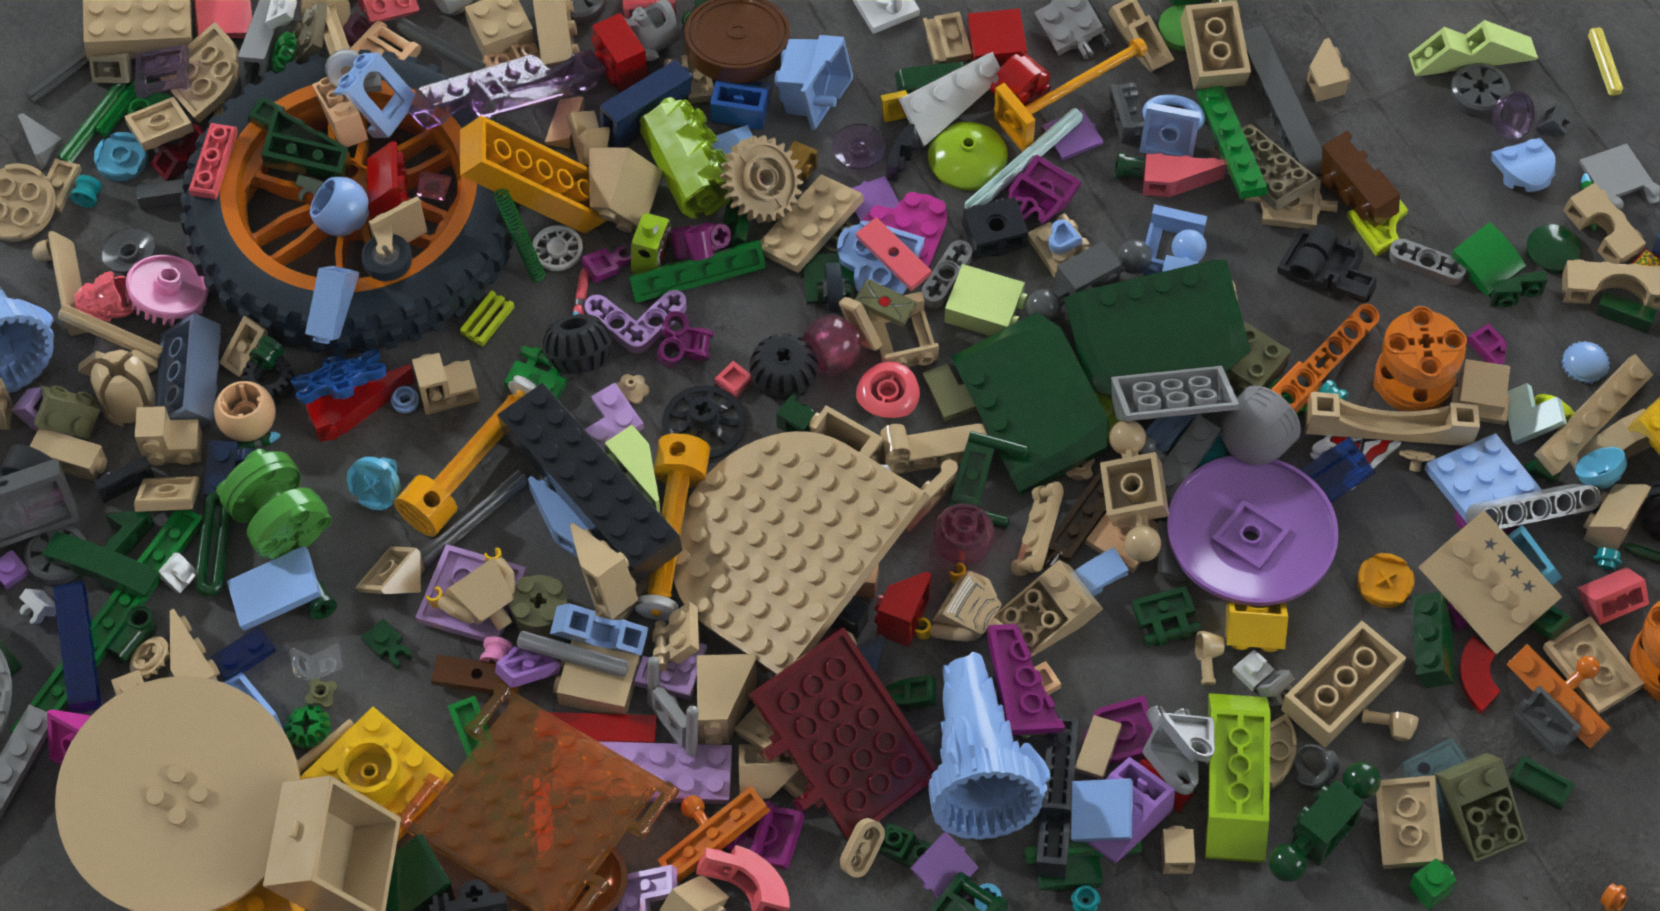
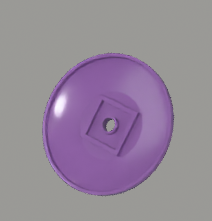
M1227 456L1204 464L1193 471L1180 484L1171 500L1169 516H1167L1168 542L1180 568L1195 584L1205 591L1236 604L1269 606L1291 601L1302 596L1316 586L1326 575L1334 560L1338 546L1337 518L1324 491L1301 470L1277 459L1264 465H1251L1234 456ZM1245 532H1254L1258 539L1251 541L1246 539L1243 534Z

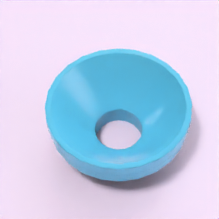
M1606 447L1592 451L1577 462L1575 473L1579 480L1586 485H1593L1601 489L1612 487L1614 483L1620 481L1627 467L1626 455L1623 450L1616 447Z

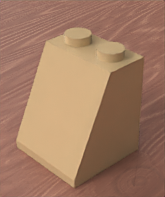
M590 147V208L597 211L600 218L616 223V227L622 231L632 232V229L637 230L642 214L650 213L663 170L630 148Z
M756 654L697 655L699 744L722 745V743L730 742L735 731L734 728L738 725L750 700L749 694L754 691L757 685Z

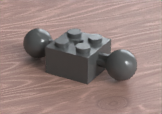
M1128 240L1119 247L1117 257H1115L1106 244L1101 241L1057 265L1054 292L1048 289L1034 291L1026 302L1028 316L1038 312L1053 322L1059 316L1061 306L1066 309L1064 298L1080 291L1119 282L1120 273L1124 271L1129 274L1142 273L1151 263L1152 255L1150 248L1141 240Z

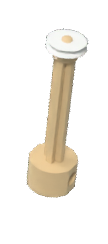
M297 0L301 18L308 8L310 9L317 1L327 4L323 38L330 57L325 64V73L329 82L338 87L340 78L352 69L354 60L360 55L358 52L350 50L343 30V26L347 23L350 16L349 1Z

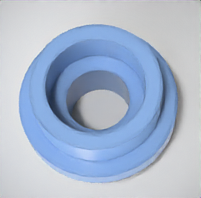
M402 386L393 393L391 403L397 412L410 413L418 407L419 396L414 389ZM405 399L410 400L407 403H401Z

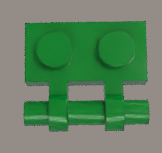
M523 345L520 350V356L528 358L526 364L515 361L504 381L505 388L509 389L508 383L513 381L514 376L519 375L527 378L536 386L543 383L559 400L567 385L566 378L560 377L561 372L550 365L543 349L535 346L530 348ZM542 363L551 368L547 372L537 368L538 364Z

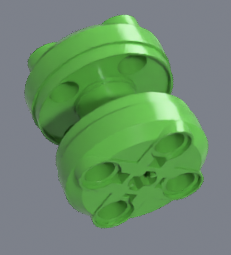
M257 449L251 452L216 489L220 502L228 514L238 522L249 523L247 537L257 554L264 559L274 560L302 546L307 548L332 523V517L328 513V508L319 495L312 489L299 488L301 474L298 471L297 465L285 452L265 451L264 449Z

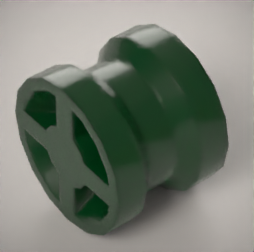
M264 335L259 339L258 347L250 351L249 357L259 367L265 370H272L275 366L276 358H280L285 351L276 340Z

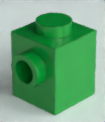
M1435 858L1413 875L1408 888L1427 910H1430L1451 894L1457 880L1451 868Z

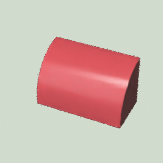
M1628 567L1577 588L1585 610L1599 625L1649 605L1645 579Z

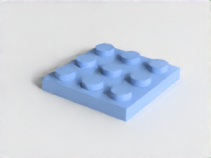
M1496 433L1427 462L1424 469L1465 522L1466 511L1472 504L1542 490Z

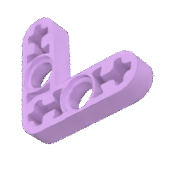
M678 290L668 291L637 321L602 295H592L587 298L584 308L585 314L596 316L603 321L614 340L630 352L639 354L646 351L663 335L661 332L662 324L655 327L651 326L648 321L653 317H660L664 321L667 311L668 314L673 311L685 313L687 302L682 292ZM679 301V306L672 305L670 307L669 302L676 303ZM594 306V307L598 308V307L602 306V312L599 311L598 309H596L595 311H592V307ZM615 319H620L625 324L619 329H614L610 326V323ZM670 321V322H668L669 328H670L676 321ZM632 336L637 339L642 337V342L638 340L633 342Z

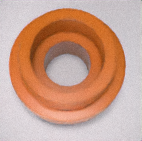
M1611 884L1603 893L1600 904L1605 906L1606 911H1620L1628 899V896L1625 895L1626 888L1622 885Z

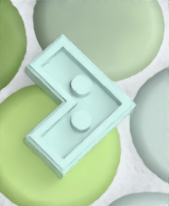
M1526 383L1507 391V395H1510L1507 417L1512 441L1515 444L1519 445L1567 425L1562 400L1558 397L1535 405L1532 386Z

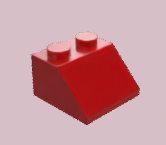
M923 572L889 585L885 595H879L874 611H877L874 623L877 624V636L882 634L885 639L907 647L910 646L915 635V629L919 626L918 620L922 618L930 600L931 573Z

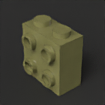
M1244 322V327L1251 352L1246 358L1244 357L1234 365L1229 372L1225 373L1231 387L1235 388L1239 394L1250 386L1268 388V385L1288 365L1291 350Z

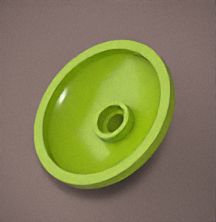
M962 121L948 125L931 140L928 148V163L932 173L943 184L958 190L973 191L981 189L1007 165L1008 152L1002 137L989 126L978 122Z

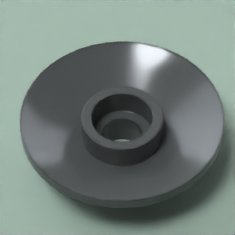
M140 229L121 231L112 236L104 245L102 260L109 270L116 273H128L131 267L138 261L154 256L156 249L154 239L148 232Z

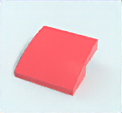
M194 0L197 37L216 22L229 38L245 39L252 21L250 0Z

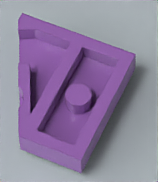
M514 646L507 656H503L496 663L495 673L513 688L559 674L561 664L553 657Z

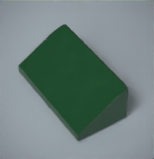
M1604 291L1595 314L1648 333L1656 309Z

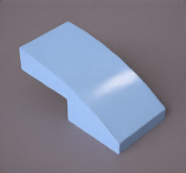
M1113 547L1076 569L1075 573L1091 594L1095 596L1103 591L1104 586L1128 575L1129 569Z

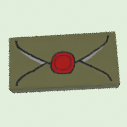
M868 278L855 298L856 301L863 304L865 310L901 327H904L916 307V301Z

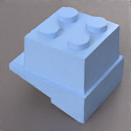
M819 35L818 40L789 39L786 49L781 53L780 71L777 70L775 74V85L779 87L780 102L783 103L786 114L807 116L811 130H816L830 107H836L837 99H841L853 80L854 75L844 37Z

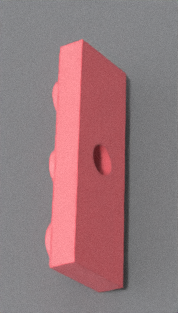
M210 123L189 187L191 196L217 199L238 135L237 127Z
M877 217L856 233V238L910 291L914 290L932 275V271Z

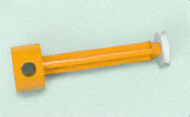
M514 376L513 381L508 383L512 395H508L504 403L434 480L424 475H417L394 501L395 508L400 516L415 530L426 536H436L453 517L458 507L451 494L505 435L502 432L497 414L537 387L534 383L523 376Z
M671 433L662 436L658 440L654 474L658 480L666 484L661 515L681 536L688 489L697 487L701 481L706 480L711 447L699 437L689 434ZM677 555L651 574L647 590L648 595L639 596V600L636 602L638 605L635 607V611L639 615L652 620L667 621L669 620V615L678 609V604L670 599L672 596L671 589Z

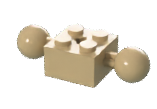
M1133 420L1120 421L1111 429L1110 444L1117 453L1122 455V459L1100 463L1107 516L1113 526L1132 524V529L1125 537L1126 552L1132 559L1146 562L1155 558L1161 549V538L1158 532L1149 526L1148 520L1169 516L1163 468L1156 452L1138 454L1146 441L1143 427Z

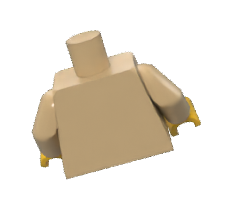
M495 548L496 556L489 557L487 553H484L485 563L445 591L447 596H444L441 588L437 586L434 590L438 596L430 598L426 595V599L431 607L440 608L448 615L468 624L475 623L479 625L489 618L497 630L500 631L513 622L503 608L514 600V571L505 559L502 558L501 549Z

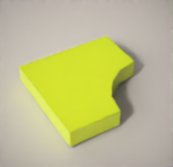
M1400 200L1399 213L1375 228L1367 221H1363L1353 209L1348 211L1347 218L1375 256L1389 251L1391 244L1399 239L1396 233V225L1400 219L1407 215L1408 209Z

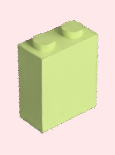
M962 264L945 307L944 322L992 336L1019 322V316L1016 315L1019 309H1024L1028 294L1024 293L1025 282Z

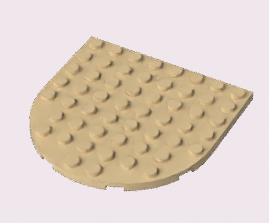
M795 431L761 438L741 447L718 463L706 475V480L701 481L689 497L685 506L680 536L683 551L677 555L673 577L675 587L684 605L691 602L697 606L699 622L743 653L756 654V661L773 673L778 674L817 645L929 496L922 489L833 437L813 432Z

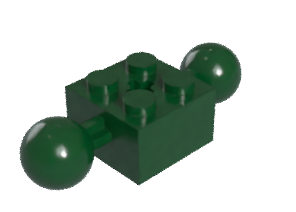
M1366 761L1352 763L1344 771L1343 785L1337 780L1329 788L1324 785L1314 797L1316 802L1312 807L1305 806L1296 817L1298 822L1292 829L1294 833L1292 843L1281 844L1270 854L1269 868L1274 877L1283 882H1294L1304 875L1307 869V857L1318 866L1324 862L1355 827L1364 801L1361 799L1370 798L1379 790L1381 776L1374 765Z

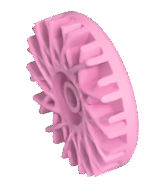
M155 255L144 258L131 267L126 277L125 298H127V304L132 302L131 308L132 310H137V315L144 311L146 320L152 318V323H155L156 317L163 318V325H166L168 321L173 326L175 319L180 318V321L193 313L197 315L202 314L203 307H206L209 290L204 284L205 277L198 276L191 262L171 255Z

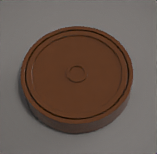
M708 0L690 14L685 24V51L688 60L703 75L722 82L747 83L773 74L782 65L781 53L786 49L790 39V26L787 17L776 5L767 0Z

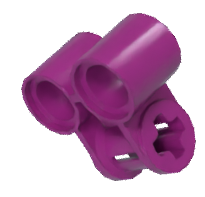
M704 222L696 226H682L669 231L676 259L690 257V260L697 261L710 258L714 255L713 251L724 248L731 239L730 229L727 225L721 223L712 224Z
M680 311L670 312L665 317L661 326V332L666 339L661 343L657 352L659 363L668 368L676 366L682 357L698 361H709L710 339L714 337V332L704 328L688 327L689 320L684 313ZM668 322H679L682 330L678 332L672 331L668 326ZM664 348H674L677 352V357H667L664 353Z

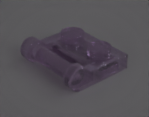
M186 44L136 54L135 93L138 98H145L151 93L178 88L180 90L190 89V50ZM177 74V78L147 83L149 79Z

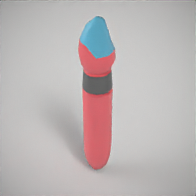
M582 268L579 273L575 305L572 311L573 315L585 314L584 305L589 284V274L585 268Z

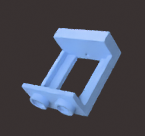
M379 52L363 53L354 60L352 69L340 78L339 85L333 94L335 96H347L371 123L367 132L373 138H389L419 98ZM372 71L377 72L395 92L382 111L364 90V78Z
M1154 204L1145 242L1151 250L1152 259L1149 267L1142 273L1147 276L1163 271L1165 261L1156 259L1163 230L1177 234L1183 230H1195L1203 236L1207 216Z

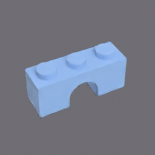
M570 603L556 607L550 634L575 642L642 656L648 627L626 620L602 618L595 615L596 611Z

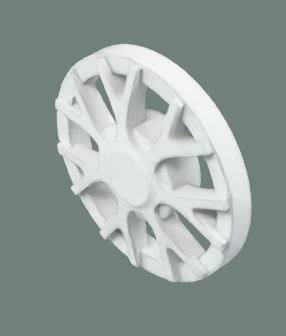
M561 225L550 226L541 230L535 236L532 243L535 251H539L536 254L542 267L551 271H563L573 267L580 260L583 253V244L579 234L573 229ZM556 232L557 237L549 239L548 234ZM566 233L572 236L568 241L563 238ZM538 242L546 243V248L538 247ZM578 245V250H568V247ZM546 253L549 255V257L544 260L540 259L539 257L540 255ZM569 255L573 259L567 262L563 258ZM559 259V265H552V260Z

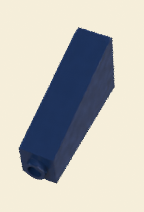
M674 60L601 104L600 128H610L608 147L626 148L641 135L640 117L652 111L664 99L672 97L677 101L686 98L692 90L693 77L689 69L683 67L677 60Z

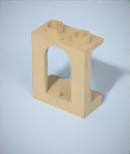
M922 291L904 295L916 301V307L909 318L912 320L920 347L894 353L885 323L891 321L868 311V317L882 343V346L878 349L882 362L893 361L911 367L915 365H929L934 361H938L939 345L934 343L926 318Z

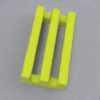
M491 290L460 328V334L483 347L515 308L514 302L510 300L507 302L505 297L501 295L498 297L496 292ZM500 306L503 307V309L499 312V314L495 317V319L491 322V324L487 327L483 334L480 337H478L477 335L484 328V326H486L490 322L492 316L496 313Z

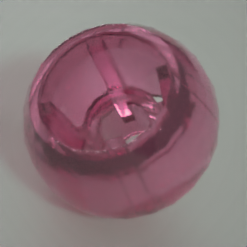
M837 315L819 317L811 322L804 331L803 340L811 345L817 356L818 372L825 375H838L849 370L857 362L860 355V335L856 327L852 323H848L843 317Z
M958 503L942 511L934 524L933 539L937 551L942 557L955 564L963 563L964 565H969L980 561L990 552L994 543L995 531L990 516L983 509L973 504ZM965 525L970 527V529L962 530L959 526Z

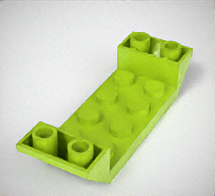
M1209 693L1208 717H1212L1214 721L1215 751L1209 761L1208 823L1205 833V859L1265 863L1270 797V708L1267 697Z

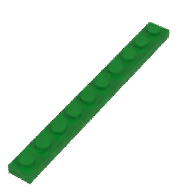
M188 509L175 510L137 561L159 571L173 553L181 554L201 528L202 517ZM159 578V580L157 581L156 585H155L154 588L152 589V591H151V593L149 594V596L152 594V592L155 590V588H156V587L158 586V584L161 582V580H162L161 578ZM115 590L30 705L45 712L51 709L64 711L107 654L105 647L125 623L128 610L135 605H143L148 598ZM23 714L10 729L11 734L13 733Z

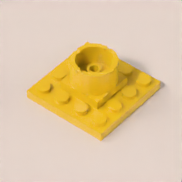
M375 707L368 710L300 776V780L332 776L401 817L397 842L458 782L455 775Z

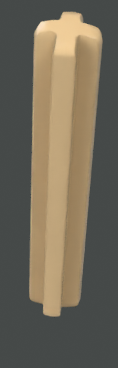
M64 304L59 310L58 318L126 349L131 351L136 349L156 360H159L163 353L162 346Z

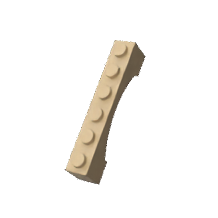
M1311 392L1305 409L1306 434L1467 446L1474 443L1480 429L1478 404L1450 402L1449 406L1431 410L1386 411L1352 404L1339 398V394Z

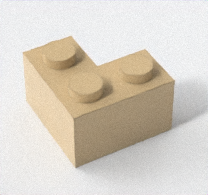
M439 353L424 354L419 358L412 359L425 415L479 402L478 390L469 360L455 361L447 366H443Z
M165 406L137 407L135 439L142 457L145 456L150 465L161 466L164 463L189 465L192 462H201L203 432L198 419L170 420Z
M700 875L673 888L659 911H725L724 905L729 896L705 876Z

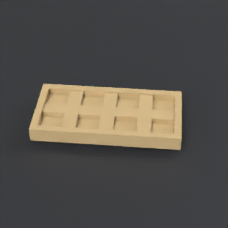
M821 174L797 200L798 204L791 206L792 211L784 214L785 217L780 218L760 240L763 256L799 273L864 202L862 193Z

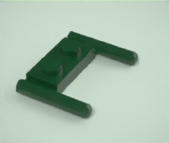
M970 431L948 512L993 525L1007 527L1010 522L1007 516L978 508L992 463L994 450L998 449L1025 457L1029 453V447Z

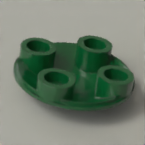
M1547 224L1536 228L1529 235L1526 254L1537 265L1547 269L1550 273L1560 274L1564 270L1567 260L1573 261L1580 258L1581 244L1578 237L1568 228L1556 224Z

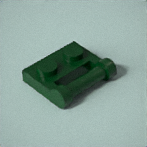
M959 872L929 911H981L958 896L963 891L987 905L988 907L985 911H1006L1008 901L1001 896L995 897L973 883L968 875Z

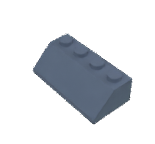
M195 313L161 334L160 346L163 347V353L159 359L155 407L165 406L170 420L198 419L202 428L214 421L215 395L218 389L216 384L217 370L220 364L218 357L221 344V324Z

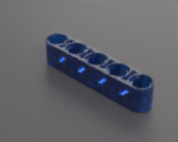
M83 581L54 586L53 592L69 710L71 713L78 714L98 710L102 703L85 584Z

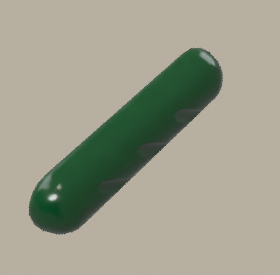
M216 491L209 493L204 501L194 581L197 592L206 597L218 594L223 585L231 516L221 504L220 497Z

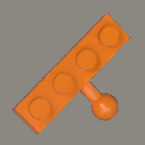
M1528 644L1506 664L1532 691L1541 686L1582 727L1577 737L1588 748H1592L1611 729L1574 691L1584 679H1592L1598 675L1600 664L1596 658L1592 656L1581 657L1576 664V671L1566 681Z
M752 786L747 788L710 819L704 813L705 805L700 797L690 795L682 801L681 811L684 816L695 819L700 827L658 859L662 867L673 865L677 868V885L697 869V863L706 848L722 850L771 811Z

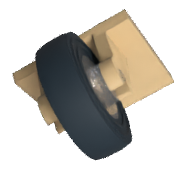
M418 196L409 201L402 202L399 206L386 213L379 214L369 221L373 238L363 247L361 260L365 271L370 277L379 281H392L402 277L410 269L412 252L408 242L428 232Z

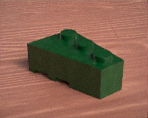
M275 105L261 153L264 166L321 180H328L332 177H346L351 162L349 149L322 132H317L307 126L302 120L290 116L282 108Z

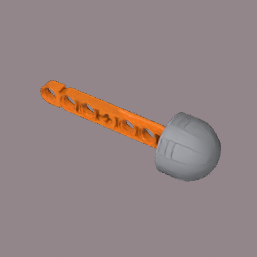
M1370 304L1360 305L1304 363L1298 361L1271 390L1262 386H1250L1244 389L1237 396L1239 409L1225 411L1222 417L1221 437L1228 451L1237 459L1251 465L1268 464L1284 454L1299 439L1301 433L1300 422L1296 415L1297 412L1308 402L1311 392H1318L1322 387V380L1378 323L1379 313L1377 309ZM1360 312L1368 314L1371 323L1362 321ZM1344 328L1353 330L1356 338L1351 339L1347 337ZM1329 344H1335L1340 350V355L1333 354L1329 350ZM1324 358L1326 360L1325 364L1320 369L1317 368L1316 364ZM1297 376L1305 377L1308 380L1309 387L1301 386L1298 383ZM1282 392L1292 396V404H1289L1281 397Z

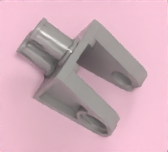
M1158 706L1151 707L1147 711L1146 716L1153 731L1143 749V754L1165 782L1173 787L1177 793L1191 794L1199 781L1198 761H1204L1206 764L1209 763L1215 751L1213 718L1193 716L1188 709L1184 712V708L1174 713H1165L1162 706L1159 709ZM1179 777L1186 779L1189 782V784L1182 783L1183 780H1181Z

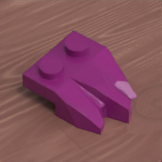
M1036 155L1025 172H1020L1010 186L1009 198L1015 197L1017 203H1022L1020 211L1024 222L1037 213L1039 215L1038 220L1044 224L1067 207L1082 183L1077 178Z
M764 801L771 811L724 848L732 852L735 845L744 847L760 855L774 868L788 870L805 815L802 811L775 807L772 802Z

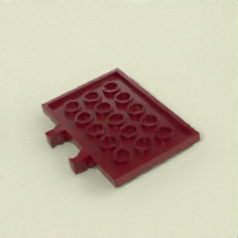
M844 627L834 632L749 694V697L774 732L769 736L772 743L759 753L765 762L772 761L781 753L785 758L791 757L807 781L804 784L807 791L792 802L798 811H804L812 804L816 808L823 805L847 842L858 822L866 818L879 822L927 786L929 780L932 779L933 772L938 769V766Z

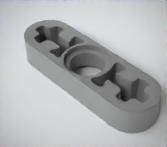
M1397 239L1391 244L1389 259L1396 266L1452 286L1458 285L1464 280L1466 269L1450 255L1407 239ZM1400 250L1406 251L1403 256L1398 254ZM1417 254L1415 261H1413V255ZM1424 257L1431 258L1435 265L1426 267L1421 264L1420 259ZM1440 263L1443 264L1441 271L1438 270ZM1452 268L1457 270L1454 275L1449 273Z
M957 240L950 244L932 271V275L922 287L925 306L939 308L945 303L952 292L962 264L969 266L972 261L973 250L968 242ZM965 252V255H960L956 264L954 262L956 253ZM948 269L953 271L955 275L950 279H944L939 273L942 270ZM938 284L940 286L938 295L930 297L929 293L933 294Z

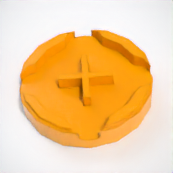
M1379 553L1373 555L1368 560L1366 559L1357 574V588L1361 596L1370 604L1379 608H1393L1402 605L1409 599L1415 585L1414 573L1407 566V562L1396 555Z

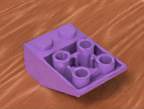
M1128 757L1106 780L1130 778L1133 781L1132 840L1086 842L1114 864L1173 811L1175 789L1131 757Z

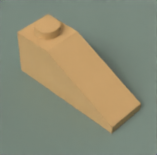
M1645 409L1620 419L1592 438L1569 461L1575 469L1577 462L1582 457L1601 448H1620L1625 453L1627 459L1652 447L1648 442L1650 440L1648 437L1639 432H1630L1627 428Z

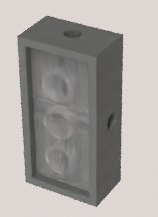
M57 458L0 477V548L79 521L76 502Z

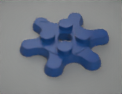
M377 349L366 351L351 359H343L342 355L336 354L325 358L322 361L324 366L317 371L296 375L290 381L296 390H299L296 393V398L301 404H309L325 395H331L333 399H347L353 396L354 387L365 385L371 380L383 378L386 375V365L378 363L380 361V352Z

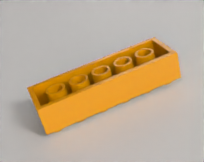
M482 115L460 129V176L494 192L499 189H507L513 201L583 234L588 233L607 221L600 218L599 213L590 208L589 167Z

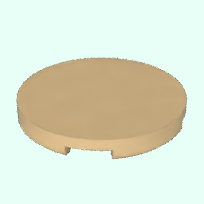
M17 163L5 165V168L0 169L1 241L19 242L35 236L45 228L54 213L56 203L54 188L48 178L33 166Z

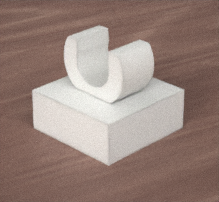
M173 553L158 571L161 574L160 578L175 593H181L196 576V569L180 553Z
M25 589L19 597L25 603L21 607L20 613L22 615H29L32 610L34 612L33 617L29 621L31 624H40L44 616L54 617L61 608L43 590Z
M1253 650L1233 667L1232 672L1253 692L1275 669L1267 663L1266 659Z

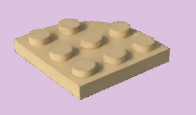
M214 22L156 71L155 74L197 122L200 123L231 96L240 75L239 51L227 34Z

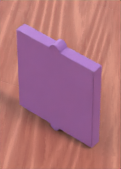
M1083 109L1079 110L1083 114L1082 121L1053 146L1061 161L1103 144L1102 138L1095 129L1096 124L1091 123ZM1061 118L1042 125L1043 132L1045 133Z
M885 176L870 182L863 181L861 185L852 188L862 193L864 197V202L854 211L859 222L863 220L865 215L874 206L896 208L899 204Z
M944 832L910 869L923 882L924 889H929L938 899L959 872H963L970 877L979 867L965 853V847H960L947 832Z

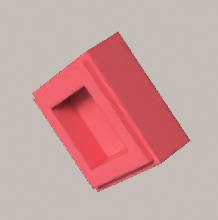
M734 361L715 378V384L732 394L735 398L753 382L750 373Z

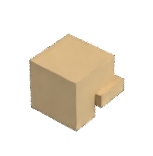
M1465 359L1459 374L1458 387H1454L1451 402L1478 404L1479 421L1505 425L1510 395H1507L1510 366Z

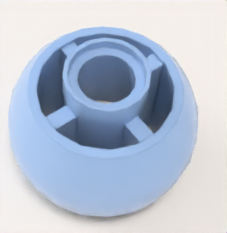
M347 177L329 178L319 188L310 208L312 221L321 231L328 235L348 236L355 230H359L366 222L369 214L368 196L362 186Z

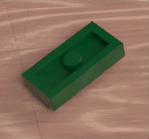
M732 198L726 204L723 222L731 232L730 242L724 247L725 249L746 242L748 236L749 220L747 219V213L739 216L740 208L738 206L731 208Z

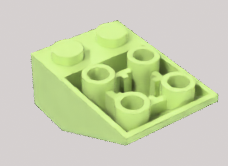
M630 425L605 442L606 454L660 513L659 496L649 443L633 425Z

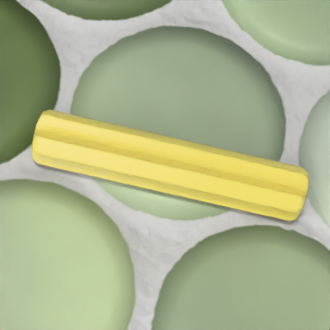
M1600 27L1592 28L1589 30L1588 37L1607 92L1610 96L1620 95L1623 86L1603 29Z

